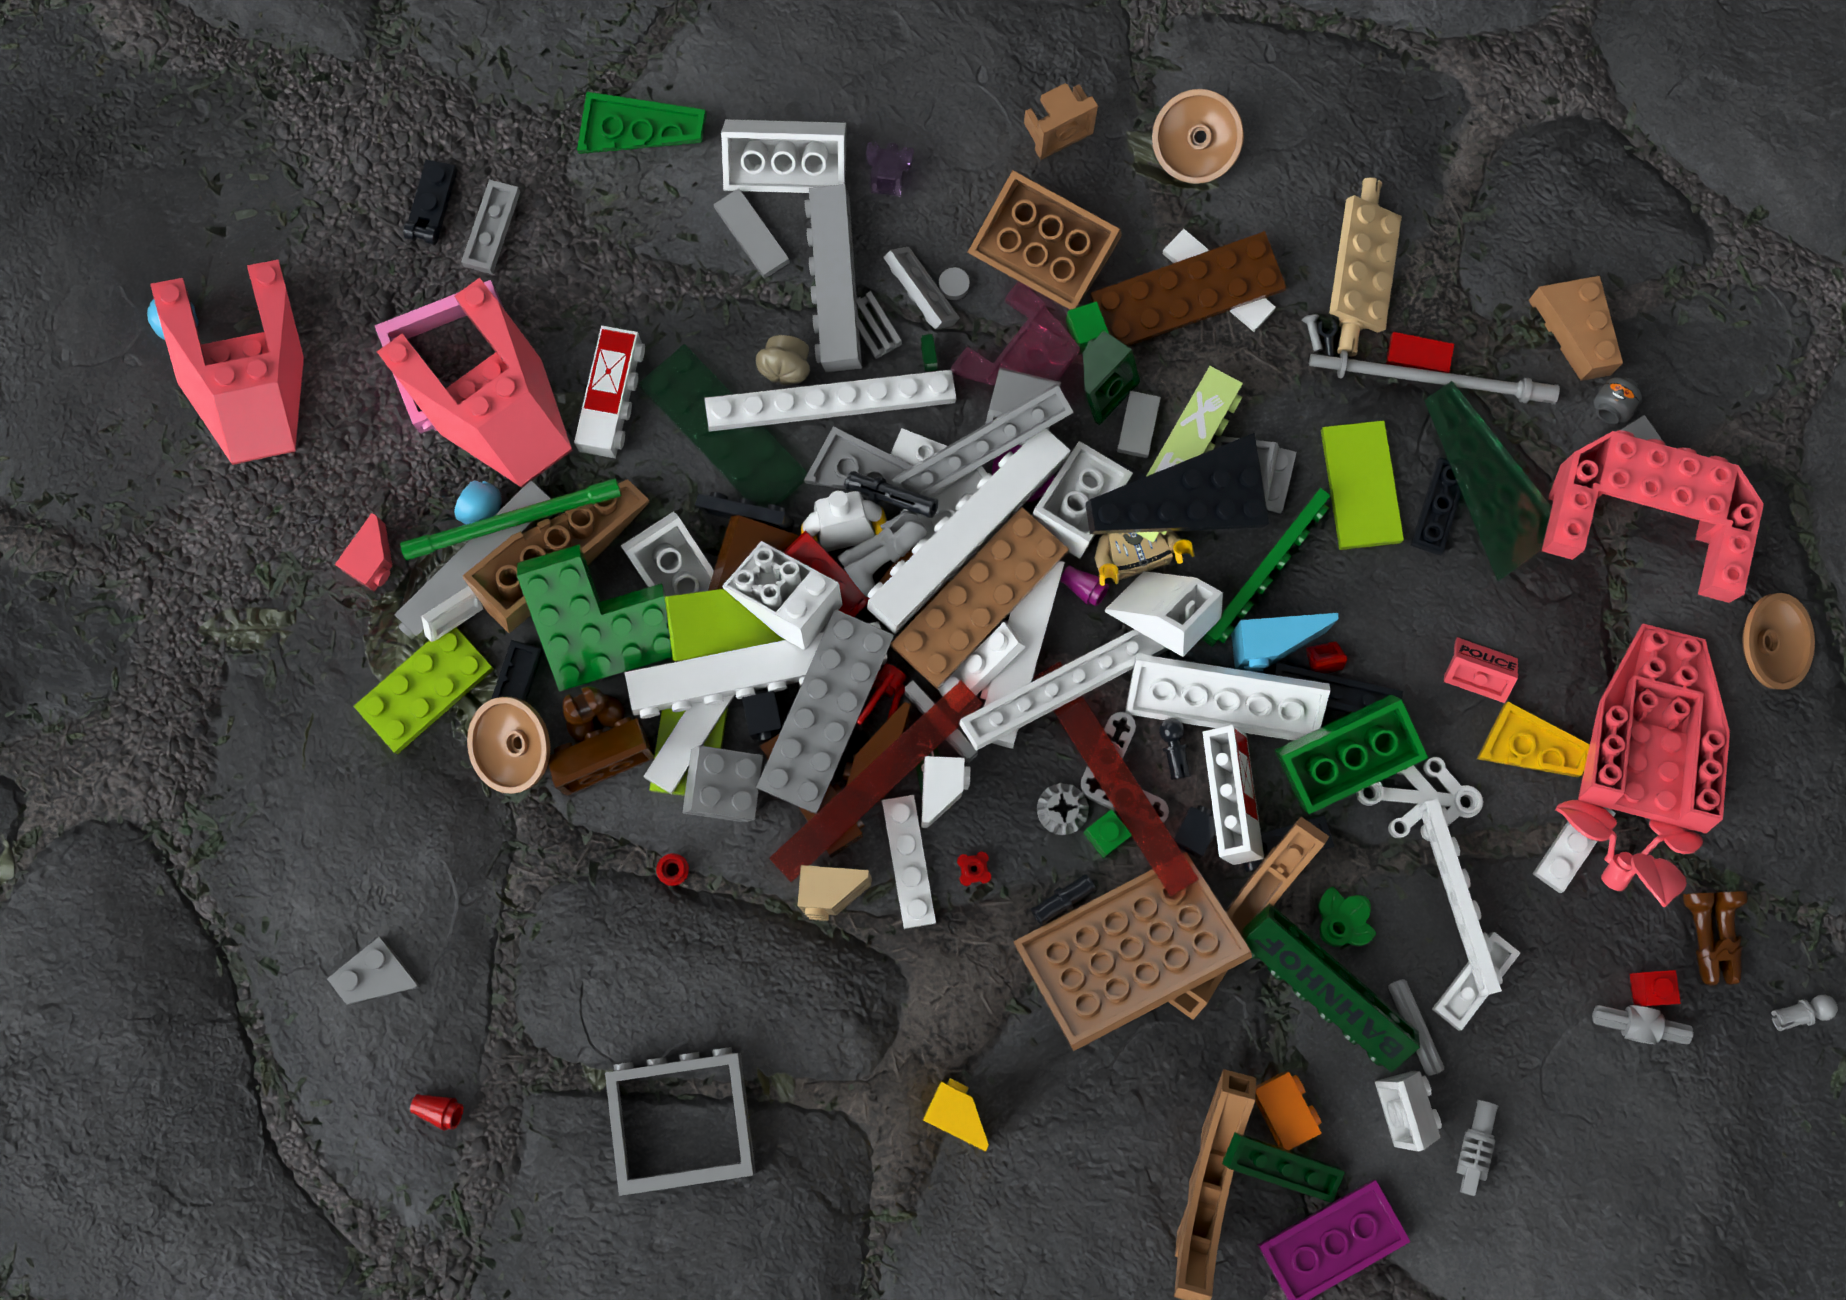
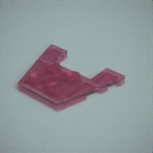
M1018 281L1005 297V302L1028 317V320L997 360L992 363L969 347H966L951 367L952 373L956 376L993 386L996 384L1000 367L1058 381L1080 353V347L1057 318L1055 319L1047 310L1041 298L1036 296L1030 287Z

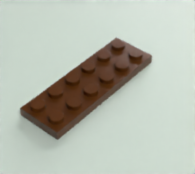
M1264 231L1091 292L1090 297L1092 303L1097 301L1109 334L1126 346H1131L1234 308L1284 292L1286 285Z

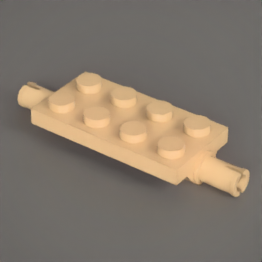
M1365 178L1362 181L1361 198L1354 195L1347 198L1329 313L1339 317V327H1342L1337 352L1341 354L1342 350L1347 351L1348 356L1357 355L1359 333L1362 329H1369L1377 333L1386 330L1402 216L1378 205L1382 181H1377L1376 178Z

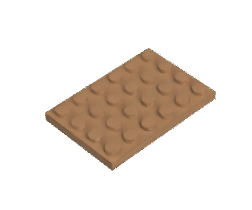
M1187 852L1013 941L1073 1051L1252 958L1251 950Z

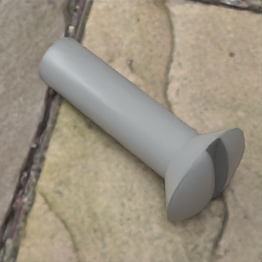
M1318 314L1307 315L1301 320L1308 326L1314 352L1323 350L1316 323L1319 317Z

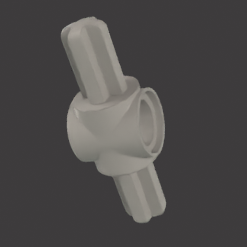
M1597 1005L1592 1014L1594 1024L1621 1030L1625 1039L1656 1045V1043L1663 1039L1687 1045L1691 1043L1694 1035L1692 1026L1665 1020L1661 1011L1648 1007L1630 1005L1625 1010Z

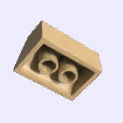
M801 865L798 907L811 920L828 921L829 915H838L871 886L872 878L869 870Z

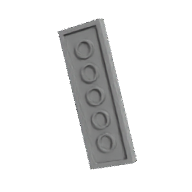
M834 610L760 777L757 789L817 814L894 637L893 634L841 611Z

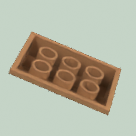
M1012 170L967 253L1071 310L1077 308L1115 249L1122 236V232L1116 226Z

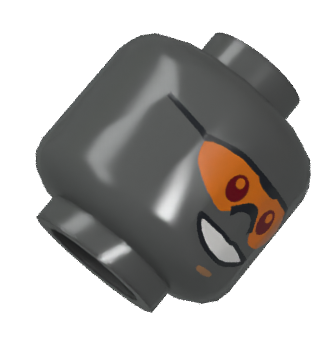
M1626 377L1609 379L1594 398L1597 416L1608 424L1627 422L1642 403V393L1637 383Z

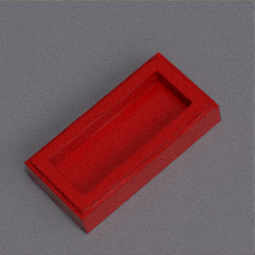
M1393 332L1390 337L1386 364L1449 373L1454 344Z

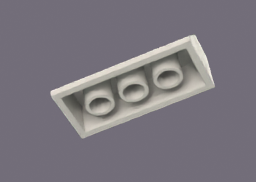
M725 119L721 131L723 191H735L739 188L741 191L809 193V188L845 184L846 123Z

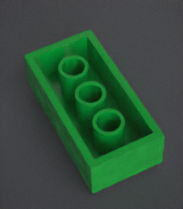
M1389 695L1274 750L1300 807L1308 814L1316 812L1428 759L1402 699L1394 695Z

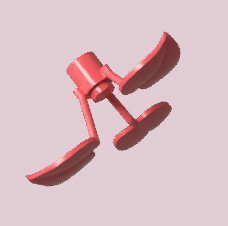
M1578 800L1566 801L1556 807L1555 811L1561 813L1585 837L1595 841L1610 840L1608 854L1604 858L1609 864L1601 875L1602 881L1609 888L1616 891H1624L1634 875L1637 874L1663 907H1666L1684 891L1687 881L1683 873L1671 862L1661 858L1655 859L1652 855L1648 854L1662 841H1665L1667 846L1676 853L1691 854L1696 852L1703 844V838L1694 830L1650 819L1649 825L1651 829L1659 836L1655 837L1641 853L1634 854V856L1628 852L1614 855L1617 834L1613 829L1617 822L1606 809Z

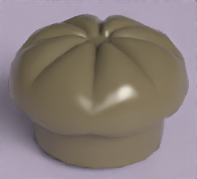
M787 335L773 336L768 339L765 349H761L757 353L756 367L760 374L774 383L780 382L782 385L799 384L806 380L810 373V366L807 362L810 351L809 346L796 337Z

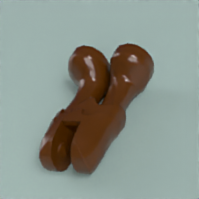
M590 686L583 687V694L574 698L570 694L567 695L563 700L562 706L564 717L567 720V731L570 736L576 741H585L583 738L585 735L596 731L595 716L604 726L614 728L613 724L625 718L624 707L618 699L608 694H603L598 688Z
M1747 891L1683 894L1684 905L1693 915L1699 949L1695 951L1700 977L1706 985L1718 984L1720 978L1719 961H1722V972L1726 983L1729 985L1740 983L1742 974L1741 952L1743 946H1741L1742 936L1736 937L1735 911L1747 903ZM1713 905L1719 931V939L1714 941L1711 918Z

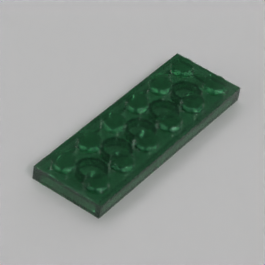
M685 344L638 383L643 392L745 499L756 502L758 507L767 508L768 504L778 506L804 483L808 473L763 425L709 432L705 398L733 394Z

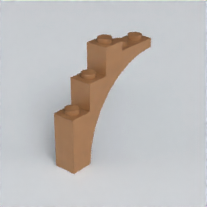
M1223 1069L1204 1121L1200 1153L1189 1181L1188 1204L1177 1231L1175 1257H1178L1174 1293L1176 1298L1183 1300H1211L1218 1244L1234 1170L1224 1166L1222 1162L1234 1132L1243 1135L1245 1133L1256 1096V1078Z

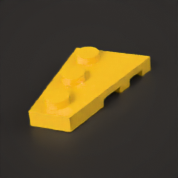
M1506 702L1477 759L1580 777L1585 769L1590 744L1518 706Z

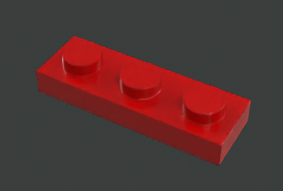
M806 530L783 551L786 555L839 583L843 604L839 611L855 617L868 604L870 598L860 591L847 572Z

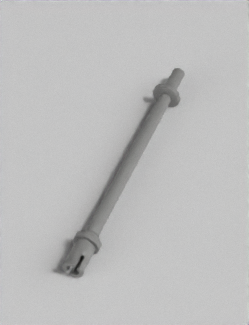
M1344 350L1341 351L1339 358L1311 354L1309 359V366L1337 370L1338 378H1343L1345 372L1349 371L1515 395L1519 402L1523 403L1531 400L1555 405L1560 392V386L1557 384L1532 382L1531 378H1523V380L1515 383L1348 359V353Z

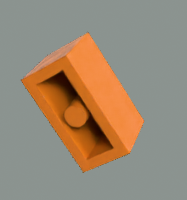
M1285 1071L1256 1086L1255 1102L1278 1147L1291 1150L1322 1134L1318 1127L1322 1122L1315 1108L1312 1105L1308 1107L1302 1097V1094L1306 1092L1298 1076H1291L1290 1072Z

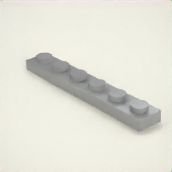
M1055 384L892 478V482L895 486L929 496L1074 412L1059 385Z

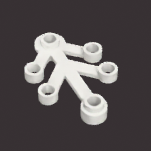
M1439 757L1428 759L1424 763V772L1429 777H1437L1449 793L1437 792L1414 765L1397 774L1404 775L1417 790L1386 788L1380 782L1368 786L1374 792L1372 799L1364 796V789L1356 792L1359 802L1366 806L1375 805L1380 801L1417 804L1402 818H1396L1390 822L1388 830L1394 838H1402L1408 835L1410 828L1422 818L1419 806L1426 801L1438 798L1441 806L1449 807L1447 812L1450 824L1459 816L1470 818L1477 815L1483 806L1481 793L1472 786H1461L1445 768L1444 761ZM1431 762H1436L1439 765L1438 773L1430 770L1429 765ZM1462 796L1469 798L1470 806L1468 808L1461 805L1460 800ZM1396 822L1403 824V834L1395 831L1394 825ZM1425 825L1421 827V835L1425 840L1429 841Z

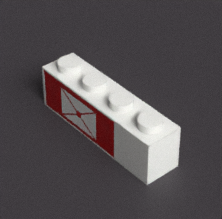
M601 326L574 444L579 452L616 459L617 450H622L625 431H622L624 420H629L632 403L629 402L630 393L636 390L638 384L636 367L638 362L643 361L645 344L641 342L638 332Z
M1234 725L1204 731L1203 739L1219 857L1232 865L1264 859L1247 735Z

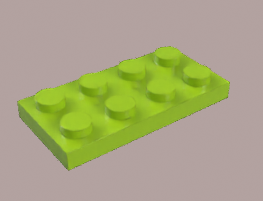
M455 627L436 641L431 642L429 640L353 707L394 753L399 754L488 676L494 668L462 632Z

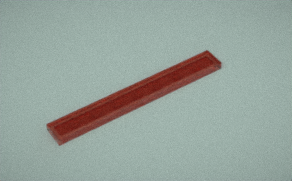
M1059 661L1033 677V681L1062 667V663ZM1083 696L1053 710L1122 822L1132 834L1134 841L1170 898L1197 882L1199 878Z
M960 680L769 859L792 882L800 875L801 865L810 866L912 771L925 756H928L960 726V719L975 712L983 703Z

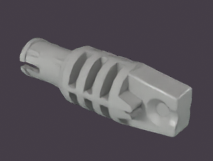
M1477 1100L1472 1128L1468 1129L1467 1132L1465 1131L1456 1173L1463 1175L1460 1187L1461 1193L1475 1196L1479 1179L1487 1181L1496 1141L1494 1139L1495 1136L1492 1135L1495 1116L1499 1107L1496 1104Z

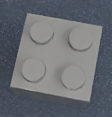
M697 746L691 749L682 813L738 822L755 820L759 790L756 787L760 780L763 755L706 746Z

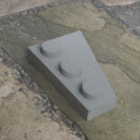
M833 426L804 482L806 484L846 489L845 482L848 474L851 471H856L859 474L874 479L876 477L884 478L887 483L894 485L892 478L913 467V465Z

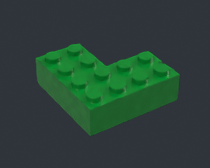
M580 544L517 563V578L559 692L673 657L669 626H667L666 594L662 583L600 602Z

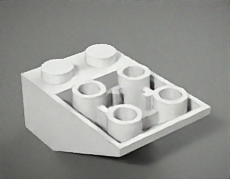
M762 541L723 585V589L777 635L803 650H806L830 621L834 610H839L843 605L838 582Z
M1144 571L1105 609V612L1184 657L1221 619L1223 592L1195 577Z

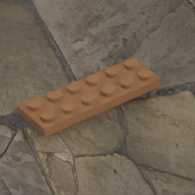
M1021 507L894 639L891 647L934 687L939 689L1068 553L1069 549Z

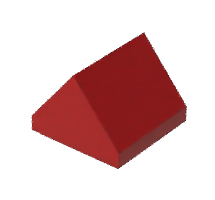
M1337 642L1306 648L1311 671L1325 674L1344 669L1347 656Z

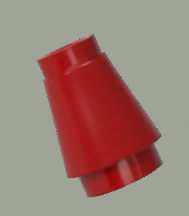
M417 1094L411 1102L410 1112L443 1131L447 1129L454 1130L461 1121L463 1104L458 1103L456 1098Z

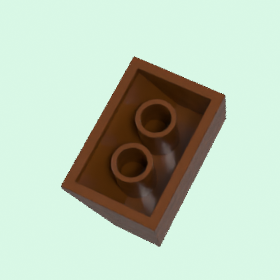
M631 717L621 719L613 724V729L603 733L602 730H596L583 737L585 741L578 744L566 743L556 747L553 750L554 754L550 755L549 768L555 788L569 796L654 759L655 754L643 725L638 718L634 720Z

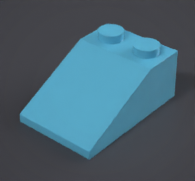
M1338 613L1240 620L1231 633L1235 669L1263 673L1264 668L1270 667L1325 634L1339 619Z

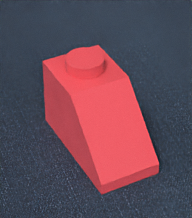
M373 513L370 514L335 563L343 572L372 591H375L378 586L380 587L385 584L392 568L386 525Z

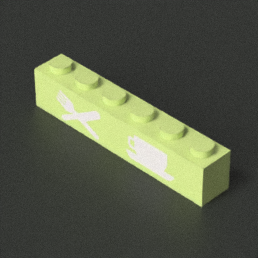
M1209 366L1147 476L1213 450L1215 444L1211 440L1214 435L1221 437L1229 420L1224 418L1228 411L1234 414L1242 399L1238 392L1243 383ZM1138 532L1137 534L1154 543L1159 532Z

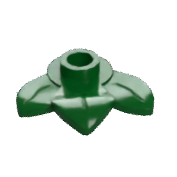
M1330 887L1324 892L1318 905L1319 912L1323 918L1319 927L1322 940L1333 947H1341L1346 943L1355 946L1368 944L1376 935L1375 930L1365 923L1371 912L1369 899L1366 896L1354 895L1344 900L1334 887ZM1333 925L1340 928L1341 934L1334 932Z

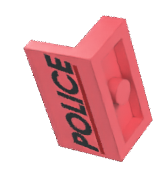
M1457 637L1454 644V656L1444 674V682L1505 703L1518 679V658Z

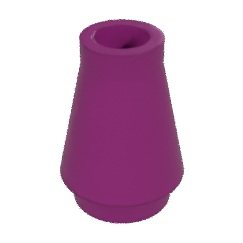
M1070 565L1064 570L1060 578V582L1071 589L1087 605L1092 604L1097 607L1109 589L1107 583H1105V586L1100 585L1099 576L1075 569Z

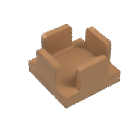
M1065 83L1041 95L1040 101L1046 109L1048 116L1038 120L1031 108L1025 111L1024 124L1035 142V151L1040 160L1093 134L1098 105L1092 96L1089 98L1086 96L1080 84L1074 86L1072 92L1068 84Z

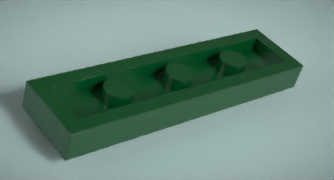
M1234 1132L1222 1162L1224 1166L1231 1170L1333 1203L1345 1171L1336 1166Z

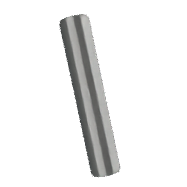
M1401 979L1388 985V989L1400 1016L1419 1031L1420 1048L1416 1053L1425 1073L1428 1076H1432L1444 1070L1443 1063L1407 981Z

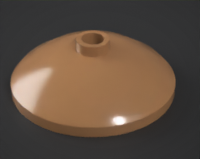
M1205 89L1188 90L1170 99L1160 110L1152 133L1154 153L1162 168L1172 177L1187 183H1206L1224 175L1237 161L1244 141L1242 119L1235 106L1221 94ZM1200 131L1206 133V140L1203 143L1197 140V134Z
M1773 593L1762 597L1756 602L1746 618L1742 637L1743 652L1747 665L1756 679L1771 689H1790L1804 679L1812 664L1815 650L1813 625L1802 603L1789 594Z
M506 696L487 701L474 714L468 729L467 747L472 766L481 780L492 789L509 794L526 791L537 784L544 775L550 758L549 734L539 713L527 702L519 698Z

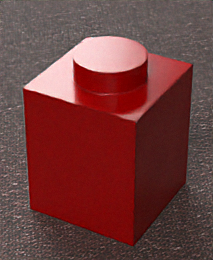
M1676 970L1629 974L1633 1005L1681 1004Z

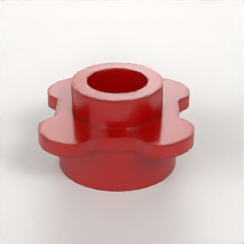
M978 852L977 855L973 856L962 854L958 857L957 864L961 868L959 880L962 885L970 886L971 883L977 882L986 884L990 881L991 873L987 869L989 857L985 852ZM972 866L977 867L976 872L971 871Z

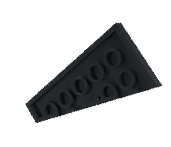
M1255 433L1094 497L1085 503L1090 534L1263 528L1269 525Z

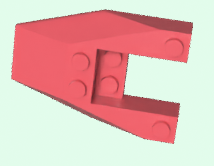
M279 259L247 265L264 332L201 344L189 294L183 278L150 284L177 383L232 465L296 451L304 356Z
M478 278L454 297L462 310L494 349L495 353L445 389L403 333L378 350L377 353L440 435L522 488L530 480L535 479L573 450L541 358L491 291Z

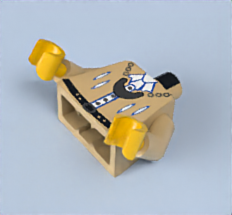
M1167 531L1165 535L1159 532L1154 543L1137 533L1104 534L1099 538L1094 557L1099 571L1100 585L1105 586L1106 578H1112L1113 582L1118 584L1119 580L1169 565L1173 558L1172 553L1175 554L1177 563H1183L1182 554L1188 553L1191 557L1195 556L1192 543L1189 540L1181 539L1174 531Z

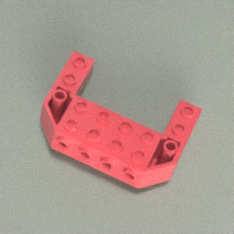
M1622 430L1612 431L1575 451L1560 465L1548 497L1549 500H1553L1542 552L1573 560L1585 551L1596 500L1602 494L1700 520L1695 540L1709 543L1698 595L1727 603L1744 595L1764 503L1739 465L1728 463V460L1723 457L1699 455L1690 448L1682 447L1677 449L1669 447L1661 440L1636 438L1633 433Z

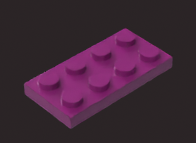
M1373 1179L1258 1244V1247L1287 1300H1310L1411 1241L1379 1184Z

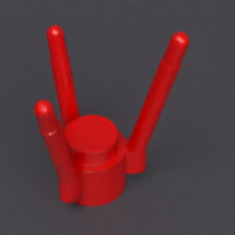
M885 664L882 670L878 671L871 687L872 689L875 686L877 690L857 719V724L861 725L882 694L891 697L893 693L895 694L887 720L898 710L906 687L903 683L907 678L901 670L890 664Z

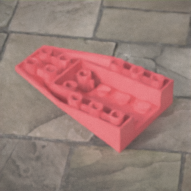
M1647 624L1640 626L1599 701L1578 801L1706 834L1723 820L1730 729L1706 639Z

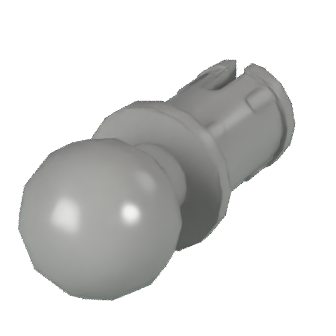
M1826 994L1817 995L1811 1000L1810 1004L1807 1000L1802 999L1793 1006L1773 1010L1771 1012L1773 1015L1772 1021L1779 1031L1803 1024L1811 1026L1815 1024V1018L1825 1021L1835 1017L1838 1006L1832 997Z

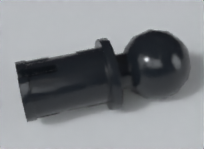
M1175 718L1164 720L1159 728L1161 738L1168 742V747L1162 750L1167 754L1171 780L1191 776L1185 748H1188V744L1181 745L1180 742L1185 728Z

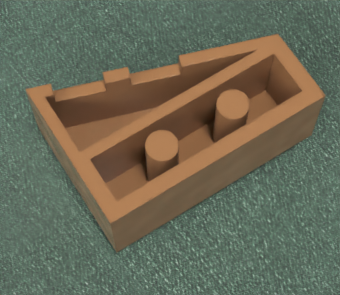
M1600 276L1538 287L1528 301L1533 308L1536 307L1546 322L1544 324L1549 332L1552 331L1560 343V350L1580 381L1611 376L1623 364Z

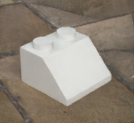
M925 756L921 828H928L961 798L963 790H968L970 786V767L964 766L965 758Z

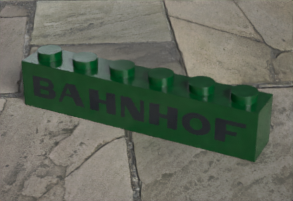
M1271 903L1243 928L1242 938L1251 950L1252 958H1259L1267 965L1268 970L1276 979H1283L1292 986L1294 993L1299 999L1304 1002L1309 1001L1314 1005L1319 1015L1326 1022L1336 1024L1349 1042L1354 1045L1358 1043L1367 1051L1369 1058L1376 1065H1383L1392 1073L1420 1048L1418 1030Z

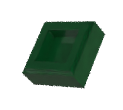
M933 334L922 335L921 351L925 373L936 372L937 357Z

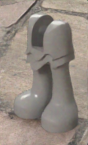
M904 511L893 519L886 521V523L880 526L883 530L878 535L845 550L838 556L849 577L866 597H868V593L875 586L873 574L889 560L897 562L900 557H904L908 551L927 535L925 526L913 511Z

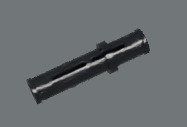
M851 471L845 482L846 490L858 491L860 494L869 496L871 501L877 503L884 501L928 518H933L938 509V499L889 484L886 479L881 477L874 479L859 474L856 471Z

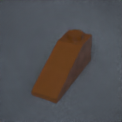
M904 702L855 755L854 761L847 762L843 774V780L848 781L847 788L885 799L912 708L910 703Z

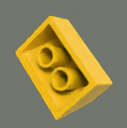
M951 1078L948 1083L941 1081L923 1121L986 1151L989 1144L973 1097L967 1094L969 1087Z

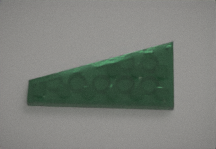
M1451 381L1430 395L1425 400V403L1496 579L1499 581L1542 549L1552 507Z

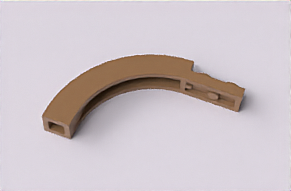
M1300 817L1279 844L1273 847L1225 912L1241 936L1243 928L1269 903L1273 906L1286 889L1328 840L1329 836L1303 817ZM1226 972L1168 1002L1194 1020L1207 1005Z

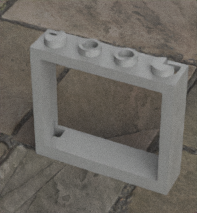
M732 1047L712 1050L713 1057L700 1058L699 1052L679 1055L680 1062L667 1063L666 1057L646 1060V1067L634 1068L633 1062L614 1065L613 1072L605 1073L619 1196L741 1178L756 1174L741 1053H732ZM729 1065L741 1162L630 1179L619 1081Z

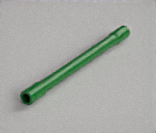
M614 478L590 485L583 490L436 534H427L400 542L403 556L407 561L433 553L441 548L588 504L604 502L622 495L618 481Z

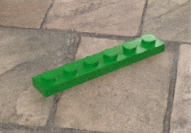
M1322 488L1318 490L1221 614V619L1206 633L1203 638L1204 642L1213 648L1218 640L1222 643L1227 640L1235 629L1230 624L1237 616L1241 619L1245 617L1254 605L1249 601L1256 591L1262 595L1273 581L1269 577L1270 573L1275 567L1281 571L1292 555L1288 553L1294 543L1300 546L1311 532L1306 528L1312 520L1318 523L1327 512L1329 507L1325 503L1331 496Z

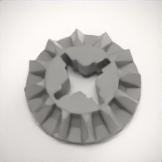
M1058 783L1048 787L1038 800V818L1041 824L1054 834H1072L1084 825L1088 817L1089 805L1085 795L1074 785ZM1060 796H1063L1066 805L1077 807L1067 812L1066 822H1063L1060 812L1049 811V809L1059 805Z

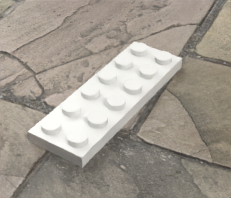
M1136 653L1125 713L1160 720L1175 718L1181 723L1211 728L1234 725L1244 733L1294 741L1321 728L1330 694V684Z

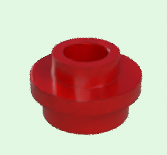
M670 853L659 860L656 873L662 883L668 886H677L687 879L689 865L683 856ZM672 864H677L679 867V872L675 876H670L667 871L668 867Z

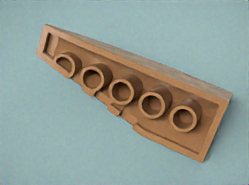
M628 479L618 483L622 496L565 511V513L551 520L547 518L537 523L536 527L524 533L520 531L510 536L463 575V579L486 611L508 633L512 632L531 616L517 578V563L580 544L587 565H589L649 503V499Z

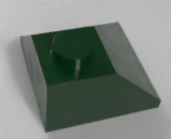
M1105 331L1097 338L1092 339L1083 352L1085 392L1094 421L1098 425L1140 383L1132 349Z

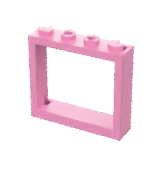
M491 280L484 282L503 307L498 292ZM456 294L375 325L382 347L402 333L409 339L467 316L454 296ZM394 375L414 427L420 434L431 429L437 431L423 411H419L416 402Z

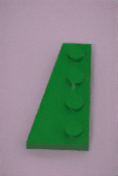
M587 92L577 152L585 154L702 143L707 112L704 109Z

